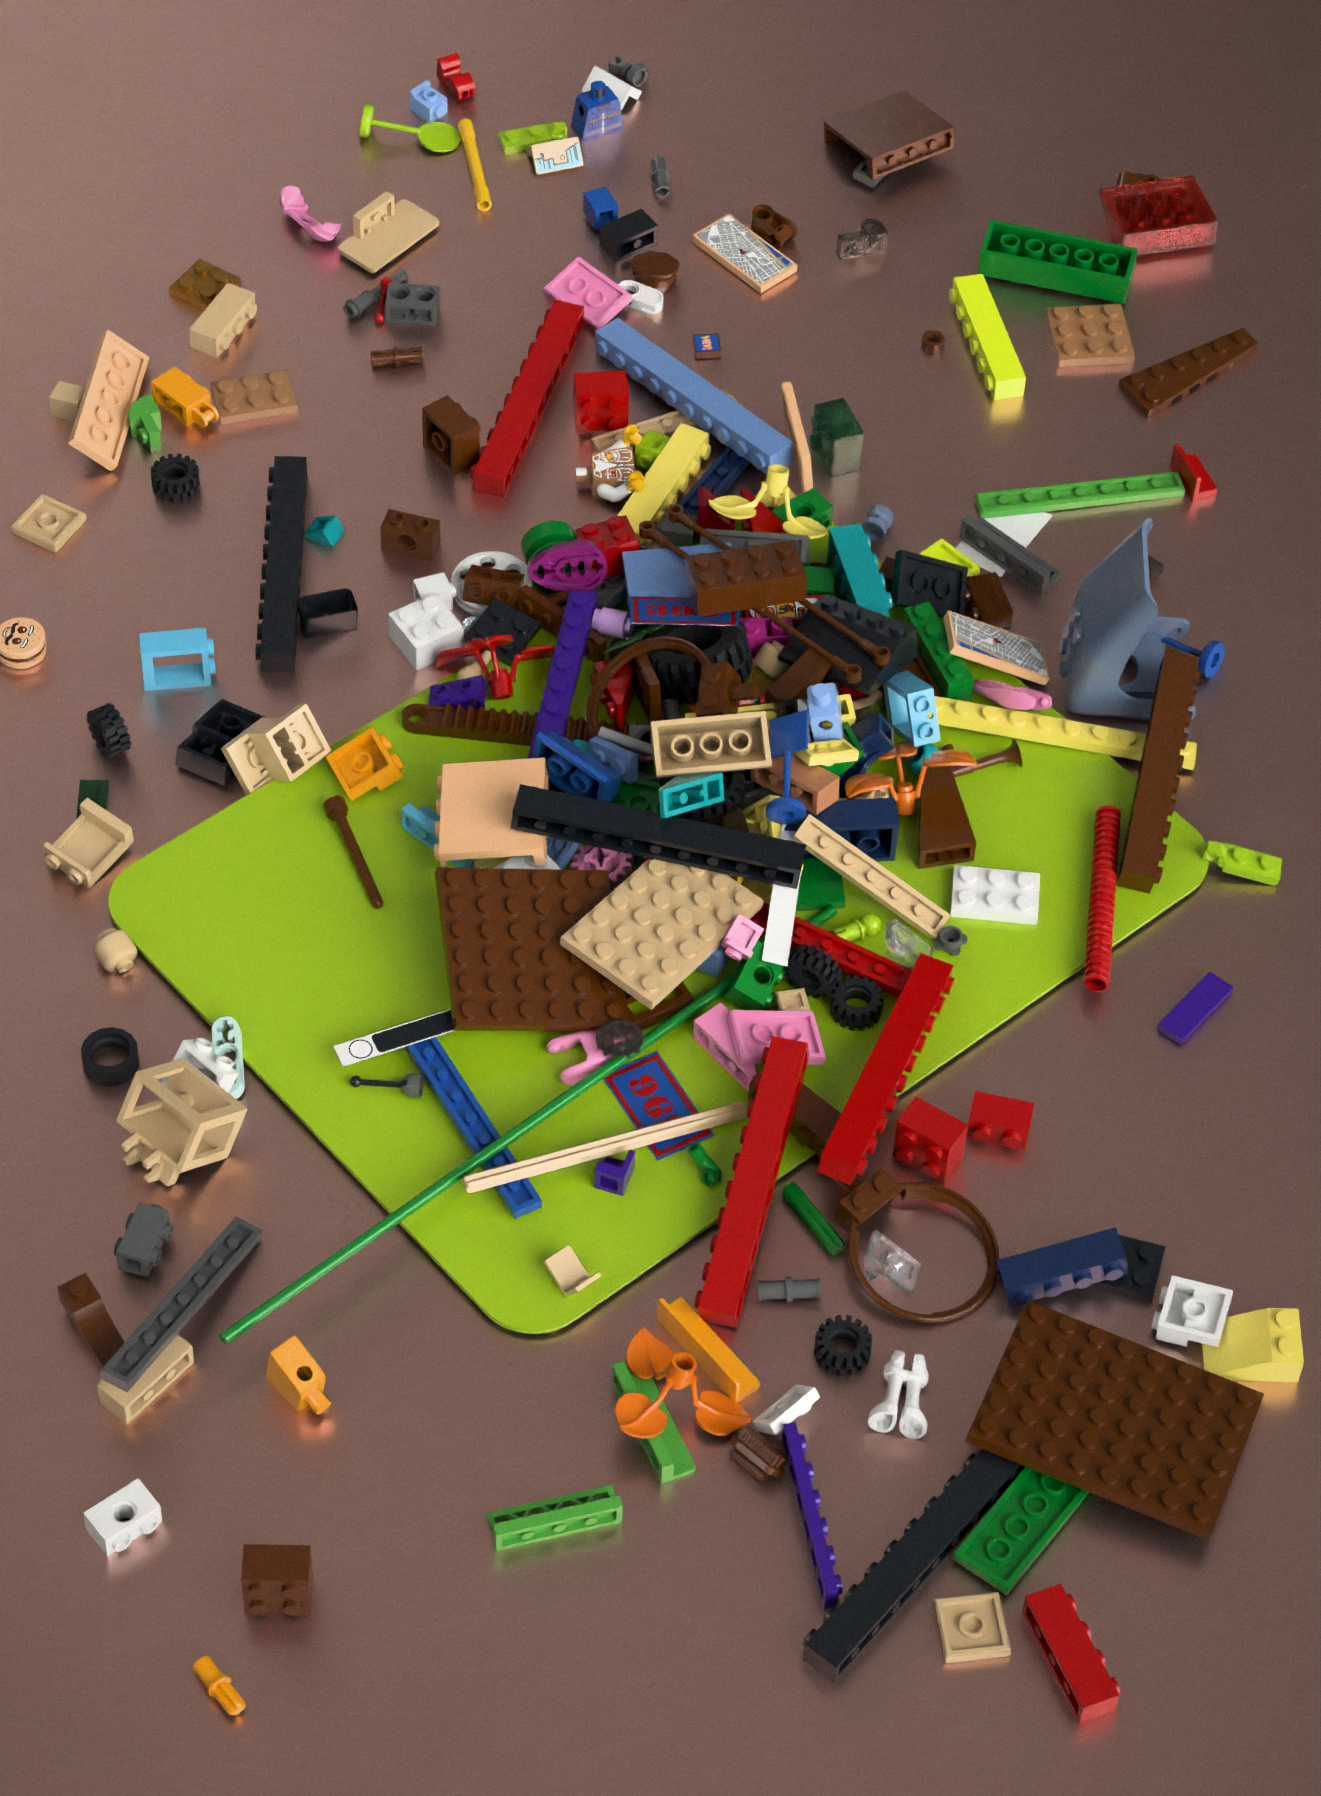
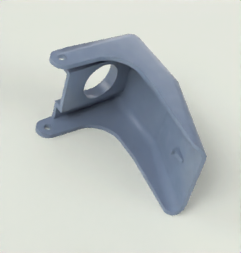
M1151 518L1145 519L1082 579L1064 624L1062 638L1059 643V654L1063 655L1060 665V676L1064 678V702L1066 708L1074 714L1149 721L1159 667L1165 653V644L1161 643V638H1182L1190 633V623L1186 619L1156 616L1158 614V605L1150 591L1147 536L1153 527V520ZM1131 658L1136 664L1137 676L1130 683L1119 686L1118 682L1128 659ZM1193 705V707L1189 706L1188 711L1193 712L1191 720L1196 716V708Z

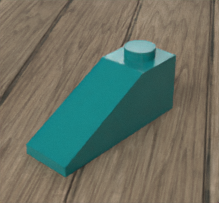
M722 772L676 776L658 789L661 818H668L725 801Z

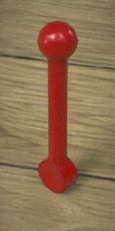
M384 277L380 282L383 288L378 314L374 317L377 323L384 321L383 310L388 284L392 283L388 277Z

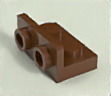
M472 564L465 575L462 599L468 602L489 605L496 598L516 609L518 592L524 584L525 574Z

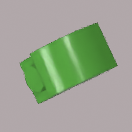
M150 394L139 398L131 405L129 421L132 439L139 437L142 444L146 443L150 452L153 453L161 450L159 431L162 430L160 410Z

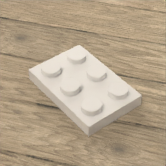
M954 865L950 917L1037 925L1040 873Z

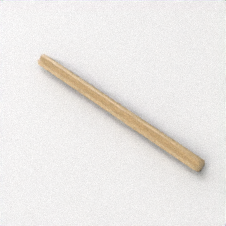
M739 1101L465 1175L463 1177V1186L467 1193H472L738 1121L747 1117V1107L744 1102Z

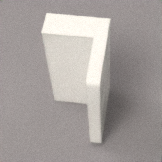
M595 65L582 88L584 93L591 90L592 82H604L605 86H609L617 96L621 110L629 96L638 100L642 92Z

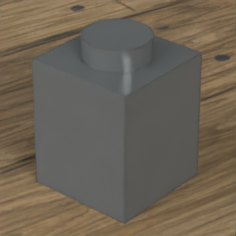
M666 511L663 522H658L657 530L668 537L669 541L677 547L694 546L697 532L688 529L679 522H670L668 520V512ZM688 515L689 517L697 521V516Z

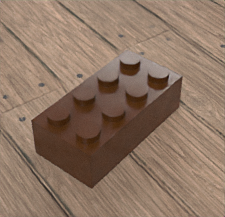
M794 540L685 556L686 584L697 617L806 600L807 575Z

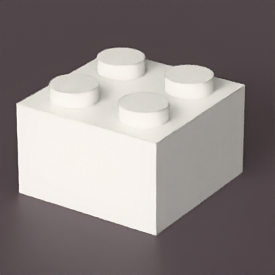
M436 593L388 613L389 637L416 671L435 663L436 655L439 652L464 647V627Z

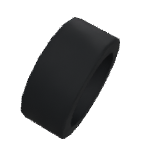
M115 1027L101 1028L92 1032L82 1044L83 1071L90 1080L97 1084L106 1086L119 1085L128 1081L138 1069L137 1042L132 1034L123 1029ZM107 1047L122 1048L128 1052V1057L123 1062L114 1066L99 1065L92 1059L97 1051Z

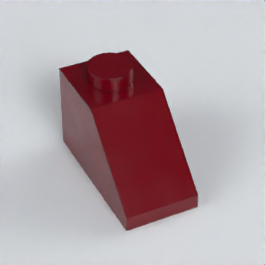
M699 486L697 524L705 529L735 530V519L719 514L709 505L708 499L714 500L718 497L707 488ZM697 533V543H698V544H700V537H701V535H700L699 533Z

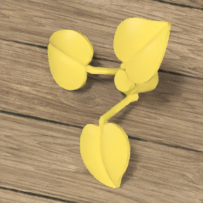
M772 464L768 466L766 482L761 483V488L752 502L736 495L721 496L714 500L708 499L709 505L716 512L732 519L754 517L756 515L754 508L758 505L759 501L766 507L777 508L785 503L788 521L783 523L782 528L787 534L808 535L810 539L829 534V531L814 519L805 516L796 518L792 516L790 500L797 496L790 490L787 484L789 468L783 465Z

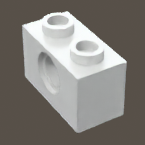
M139 1478L83 1513L86 1530L107 1557L116 1551L120 1552L126 1549L133 1540L142 1534L151 1533L162 1522L160 1504ZM122 1518H131L125 1522L119 1521Z

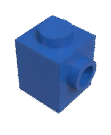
M606 186L583 192V213L594 230L600 229V226L618 219V204Z

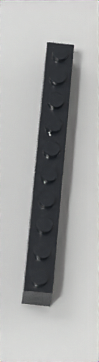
M275 456L274 467H269V483H273V486H268L267 501L271 502V505H266V521H270V524H265L264 538L265 541H268V544H263V560H267V564H262L261 570L262 580L266 581L260 584V600H264V603H259L258 610L259 620L263 621L262 624H257V640H261V644H256L255 649L256 660H261V672H295L299 614L298 599L300 598L308 478L307 457Z
M522 784L519 786L511 822V829L794 889L798 887L806 844L791 840L788 841L734 828L683 819L677 816L661 818L660 813L626 807L620 804L607 803Z
M984 1449L977 1455L971 1454L963 1465V1471L958 1476L952 1475L944 1485L943 1493L938 1498L933 1496L926 1504L922 1516L919 1519L913 1518L908 1523L902 1538L899 1541L893 1540L888 1545L882 1560L879 1563L873 1562L868 1567L862 1582L859 1585L853 1584L847 1590L842 1604L838 1608L833 1606L825 1615L824 1623L818 1630L812 1629L806 1635L802 1643L804 1645L803 1661L835 1683L987 1514L1025 1466Z

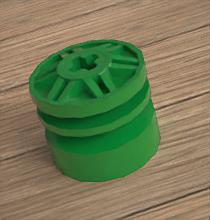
M551 520L532 527L523 536L521 541V552L525 563L528 565L530 559L541 551L559 543L577 540L573 528L563 521ZM584 561L579 562L578 570H583ZM569 562L565 563V567H563L566 572L570 571L571 565ZM538 565L537 574L543 573V565ZM532 581L538 590L545 593L556 592V590L546 588Z

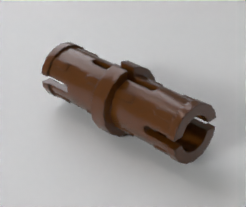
M393 347V349L370 351L372 367L395 365V368L400 365L423 364L422 347L407 349Z

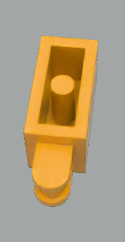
M175 366L151 381L152 396L155 402L187 427L195 422L202 428L208 426L209 421L219 419L217 409L210 404L211 396L209 391Z

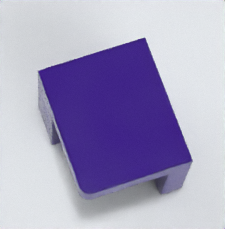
M629 1150L625 1161L608 1156L605 1157L604 1162L598 1161L594 1173V1188L623 1196L635 1168V1151Z

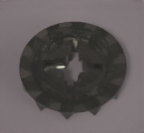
M623 1019L604 1023L597 1030L595 1037L597 1049L602 1050L604 1056L613 1055L616 1060L619 1056H625L629 1059L632 1053H639L644 1040L640 1027L631 1021ZM625 1037V1043L620 1041L614 1044V1039L620 1040Z

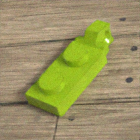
M564 121L498 132L499 143L506 155L526 152V147L567 139V126Z
M1208 841L1203 850L1202 860L1217 863V866L1222 868V872L1272 886H1277L1280 881L1282 858L1229 843Z

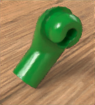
M700 1142L692 1143L688 1147L687 1152L702 1173V1182L706 1186H715L721 1180V1169L709 1157Z

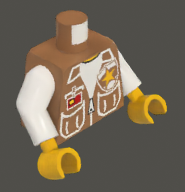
M630 424L624 429V436L626 438H620L612 446L602 451L593 452L591 454L590 467L575 468L576 484L591 483L592 496L594 498L617 503L618 501H628L634 491L641 492L644 489L643 482L645 477L641 471H635L633 447L629 445H637L642 440L639 429L635 424Z

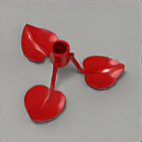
M493 635L487 638H474L466 642L467 647L439 652L436 655L435 665L436 669H438L440 666L468 656H476L487 679V686H490L492 700H503L514 697L512 682H516L515 674L518 661L553 658L555 646H537L520 651L519 654L514 655L511 672L508 673L506 668L499 669L495 646L513 642V636ZM482 648H490L494 670L491 671V676L481 657V653H483Z

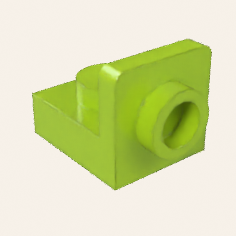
M648 430L642 437L641 442L635 445L634 467L648 472L671 437Z

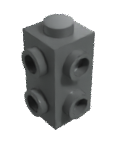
M139 1202L135 1213H130L127 1218L126 1232L123 1238L119 1237L116 1241L114 1255L117 1256L118 1269L148 1277L152 1267H157L160 1262L161 1247L164 1241L168 1242L170 1240L173 1224L170 1223L169 1210H165L155 1204L147 1205Z

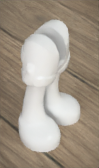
M895 1350L883 1370L884 1379L888 1382L884 1400L870 1411L868 1425L871 1429L880 1433L889 1432L895 1427L901 1387L905 1386L907 1389L899 1423L900 1432L905 1437L911 1439L921 1438L926 1434L928 1427L927 1420L919 1408L921 1388L925 1387L929 1380L925 1356L915 1353L910 1369L904 1370L905 1351Z

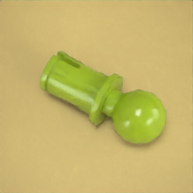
M866 913L860 920L854 918L850 920L849 924L833 929L830 933L850 942L854 940L861 941L865 935L872 936L879 932L881 920L873 913Z

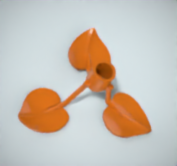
M908 742L895 743L894 749L884 753L877 760L896 759L899 778L896 789L893 787L894 780L892 777L882 776L879 773H863L854 775L846 781V797L849 800L860 793L888 788L891 798H895L898 815H911L918 812L917 798H921V787L927 766L961 765L977 768V762L967 751L960 749L933 752L930 758L923 760L915 788L911 782H904L901 757L916 755L918 748Z
M645 1327L641 1328L632 1338L626 1352V1365L628 1369L640 1379H650L654 1376L656 1380H661L665 1377L667 1381L653 1403L647 1396L640 1393H627L617 1401L614 1410L616 1423L624 1433L636 1438H652L662 1433L667 1425L668 1416L657 1407L661 1404L670 1387L680 1390L689 1384L691 1387L692 1404L698 1408L695 1413V1420L706 1432L717 1436H725L751 1423L752 1416L742 1406L734 1403L731 1398L720 1392L712 1390L703 1391L698 1399L696 1387L698 1377L693 1375L697 1362L692 1355L686 1352L674 1354L667 1345L655 1338Z

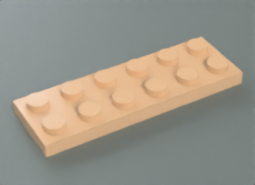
M107 329L101 335L68 444L112 472L118 466L130 425L129 409L138 398L150 357Z

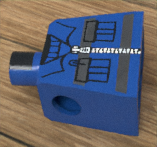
M602 81L592 82L590 91L581 93L576 97L571 128L582 141L623 128L619 100L609 86H605V83Z

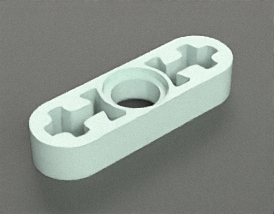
M223 1016L218 1018L212 1025L213 1052L217 1055H224L227 1052L236 1053L232 1068L239 1074L229 1094L237 1099L243 1094L245 1089L242 1032L234 1018ZM226 1027L231 1028V1030L228 1031V1039L230 1043H226V1039L222 1034L225 1032Z

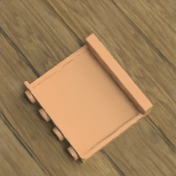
M545 757L442 764V776L437 777L438 793H441V798L436 799L437 815L440 816V821H435L436 838H439V843L434 844L435 861H440L441 867H447V861L533 855L535 866H546L547 836L511 829L512 813L520 784L548 790L549 775Z

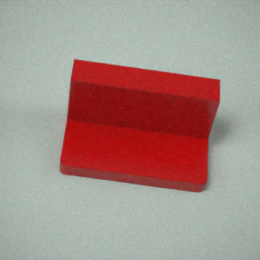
M1180 444L1174 445L1170 467L1173 472H1179L1185 491L1192 502L1216 496L1218 488L1196 454L1186 455Z

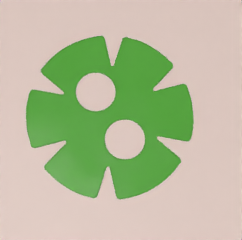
M652 624L634 633L633 636L615 643L602 654L644 637L645 634L642 633L654 628L647 633L653 632L665 624Z

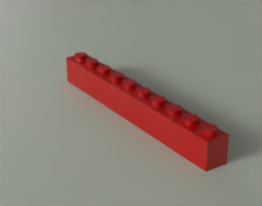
M555 300L551 309L546 310L543 326L539 325L536 333L535 343L531 342L529 346L528 358L523 359L521 363L519 377L515 376L513 380L511 394H506L503 411H498L495 427L489 430L487 444L480 449L479 461L472 466L470 479H473L474 491L504 498L584 326V306Z
M920 953L822 1151L817 1170L818 1173L852 1185L857 1174L863 1175L868 1163V1158H865L867 1153L873 1154L878 1142V1138L875 1136L877 1133H883L888 1121V1117L885 1115L887 1112L892 1114L896 1106L898 1097L895 1094L896 1092H903L908 1076H905L906 1072L912 1073L917 1061L915 1053H921L925 1046L927 1037L924 1034L925 1032L929 1034L932 1032L937 1018L934 1014L941 1013L946 1000L943 995L944 993L949 995L955 982V978L951 977L954 965Z
M772 1036L770 1046L764 1047L762 1054L763 1072L757 1073L754 1090L757 1091L755 1100L750 1099L747 1109V1117L750 1118L748 1126L742 1127L740 1134V1144L743 1145L741 1152L735 1153L732 1170L735 1171L733 1181L728 1180L725 1189V1198H728L726 1207H721L718 1214L717 1225L720 1226L718 1235H713L711 1239L710 1253H713L711 1262H706L703 1269L702 1280L705 1281L703 1291L698 1290L695 1298L694 1307L698 1309L699 1316L704 1322L733 1328L738 1326L809 1060L808 1043Z

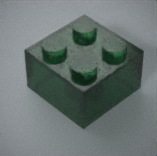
M844 398L816 404L814 406V416L811 417L813 429L809 442L812 450H816L821 466L827 469L831 478L859 471L861 468L864 432Z

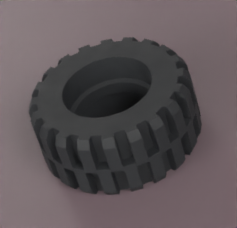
M740 622L739 626L665 624L647 637L649 639L669 636L687 640L700 648L713 664L728 662L740 675L741 684L746 682L752 671L753 662L745 628ZM656 649L646 652L660 683L661 698L663 700L675 699L679 702V705L682 703L695 705L698 701L701 664L688 654L674 649Z

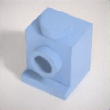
M428 80L409 91L410 110L426 122H433L448 113L447 97L432 88L431 82Z

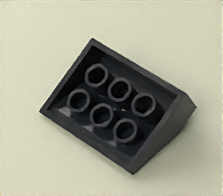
M825 594L814 605L860 637L867 638L878 647H888L890 649V662L887 665L875 664L873 656L860 648L858 643L809 609L796 627V630L833 656L836 655L847 663L857 664L862 668V679L858 683L847 682L845 674L832 665L824 676L825 679L869 696L917 657L916 627L889 618L881 613L865 609L857 604L841 600L833 595ZM791 635L779 653L778 660L793 665L810 647Z

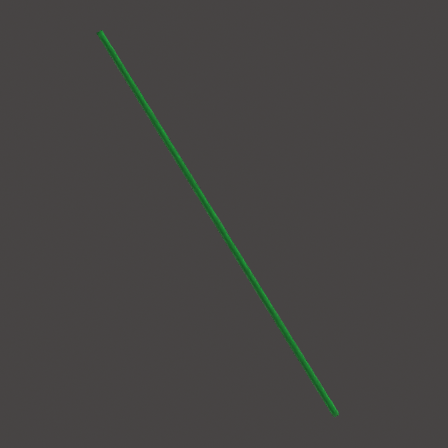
M829 905L807 922L820 927L837 915V910L833 905ZM734 973L219 1334L220 1340L225 1345L230 1343L457 1183L465 1175L474 1171L725 994Z

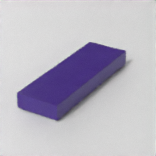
M1209 972L1158 1023L1157 1030L1179 1045H1182L1232 994L1233 986L1212 972Z

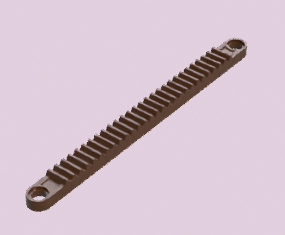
M446 703L445 706L411 704L402 711V726L406 731L413 734L531 746L539 713L536 712L533 716H530L527 711H524L521 715L516 710H513L511 713H507L505 709L496 712L494 708L486 711L483 707L475 710L471 705L464 709L461 704L454 708L450 703ZM414 715H418L423 718L419 722H412L409 720V718ZM569 716L564 737L568 738L572 743L576 739L589 742V739H592L587 721L583 717L574 720L572 716ZM602 719L599 723L600 728L603 726L629 736L628 722H625L623 728H618L615 721L608 724L606 720ZM646 737L643 741L651 744V737ZM616 744V745H618V746H620V747H622V748H625V749L629 750V748H627V747H625V746Z

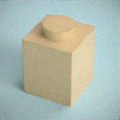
M59 380L49 396L51 416L75 422L85 386Z

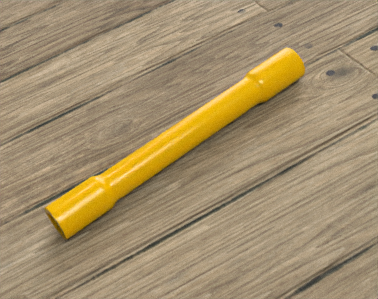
M462 119L458 123V128L467 156L477 207L481 211H487L492 207V202L484 179L475 142L476 137L473 124L469 119Z

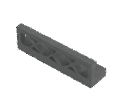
M968 515L962 520L959 539L1039 595L1043 594L1061 579V572L982 517L976 520Z
M705 529L722 542L730 543L732 549L794 540L803 566L811 565V560L808 557L810 539L808 535ZM701 535L700 545L713 544Z

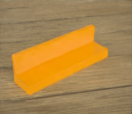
M682 1296L670 1304L662 1297L658 1299L656 1319L681 1347L696 1359L701 1369L734 1403H739L760 1388V1381Z

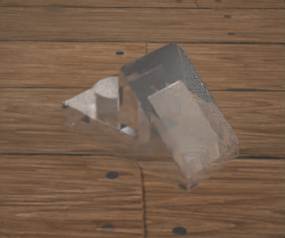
M894 919L886 923L885 947H887V959L912 970L920 953L932 957L933 948L898 920Z
M875 1230L872 1232L864 1255L867 1281L883 1275L904 1292L913 1289L921 1263L879 1231Z

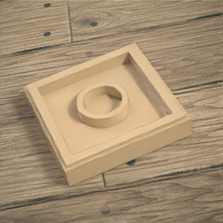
M41 494L10 527L11 533L56 553L87 519L86 513Z
M999 1592L934 1599L933 1608L945 1663L1010 1656L1011 1648Z

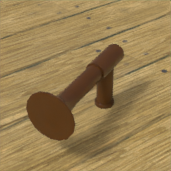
M1012 739V744L1006 750L976 759L977 768L974 766L954 765L951 766L954 778L1000 763L1014 762L1022 767L1023 763L1019 746L1016 740ZM951 744L945 745L942 750L954 749Z

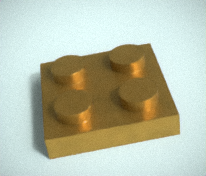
M199 259L169 287L170 295L204 311L227 283L240 287L241 278Z

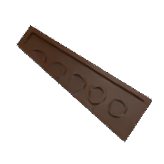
M1241 328L1119 379L1118 387L1149 418L1169 406L1176 397H1183L1188 394L1189 389L1195 385L1201 386L1211 375L1220 374L1229 366H1233L1257 351L1258 342L1244 328Z

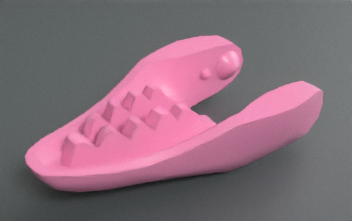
M974 680L972 690L1008 709L1047 710L1052 705L1051 696L1038 690L1025 687L1013 688L1012 685H1007V683L992 680Z
M625 1030L579 1031L552 1039L547 1044V1048L550 1053H558L569 1050L579 1043L583 1045L587 1055L586 1061L569 1067L560 1074L563 1083L575 1085L639 1040L640 1037L635 1032Z

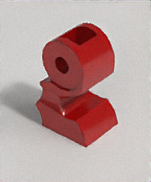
M458 53L439 58L437 60L436 73L440 84L446 86V90H449L455 101H460L476 94L471 74L469 72L461 74L462 63Z

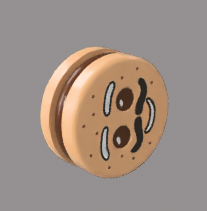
M17 617L0 624V662L14 669H26L35 666L43 660L47 652L45 631L40 623L30 618Z

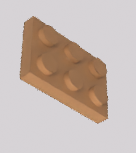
M287 370L210 382L211 392L219 413L221 425L298 412V404Z

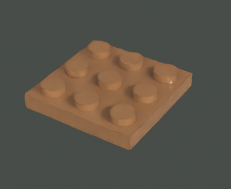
M1121 304L1046 308V319L1058 368L1134 364L1135 354Z

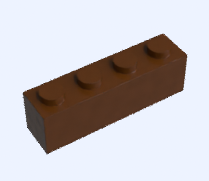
M756 1077L749 1084V1101L750 1099L755 1100L757 1091L754 1090ZM802 1083L789 1132L795 1136L800 1144L808 1146L821 1158L822 1151L841 1113Z

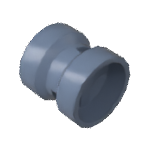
M881 504L873 505L869 509L867 518L863 520L861 525L864 533L869 534L870 541L879 542L883 540L887 529L894 521L893 512Z

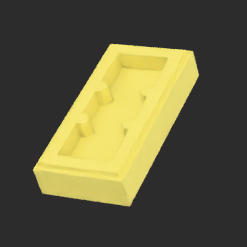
M845 739L811 742L808 743V749L795 752L794 754L808 766H832L834 763L858 761L859 751Z

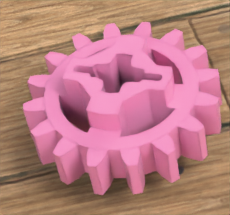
M580 845L578 848L579 854H574L572 857V870L608 871L609 884L613 888L619 886L618 882H623L627 879L626 874L633 873L632 865H634V859L632 854L590 845L586 847Z

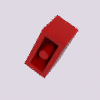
M975 1091L966 1137L982 1142L988 1141L1003 1144L1010 1148L1025 1149L1035 1103Z

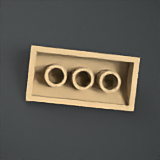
M766 711L651 721L650 737L657 778L772 767Z

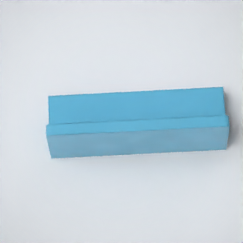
M408 803L401 809L402 828L434 851V844L439 843V838H436L435 821H440V816L428 806H423L418 810ZM473 859L449 860L457 868H471L474 865Z

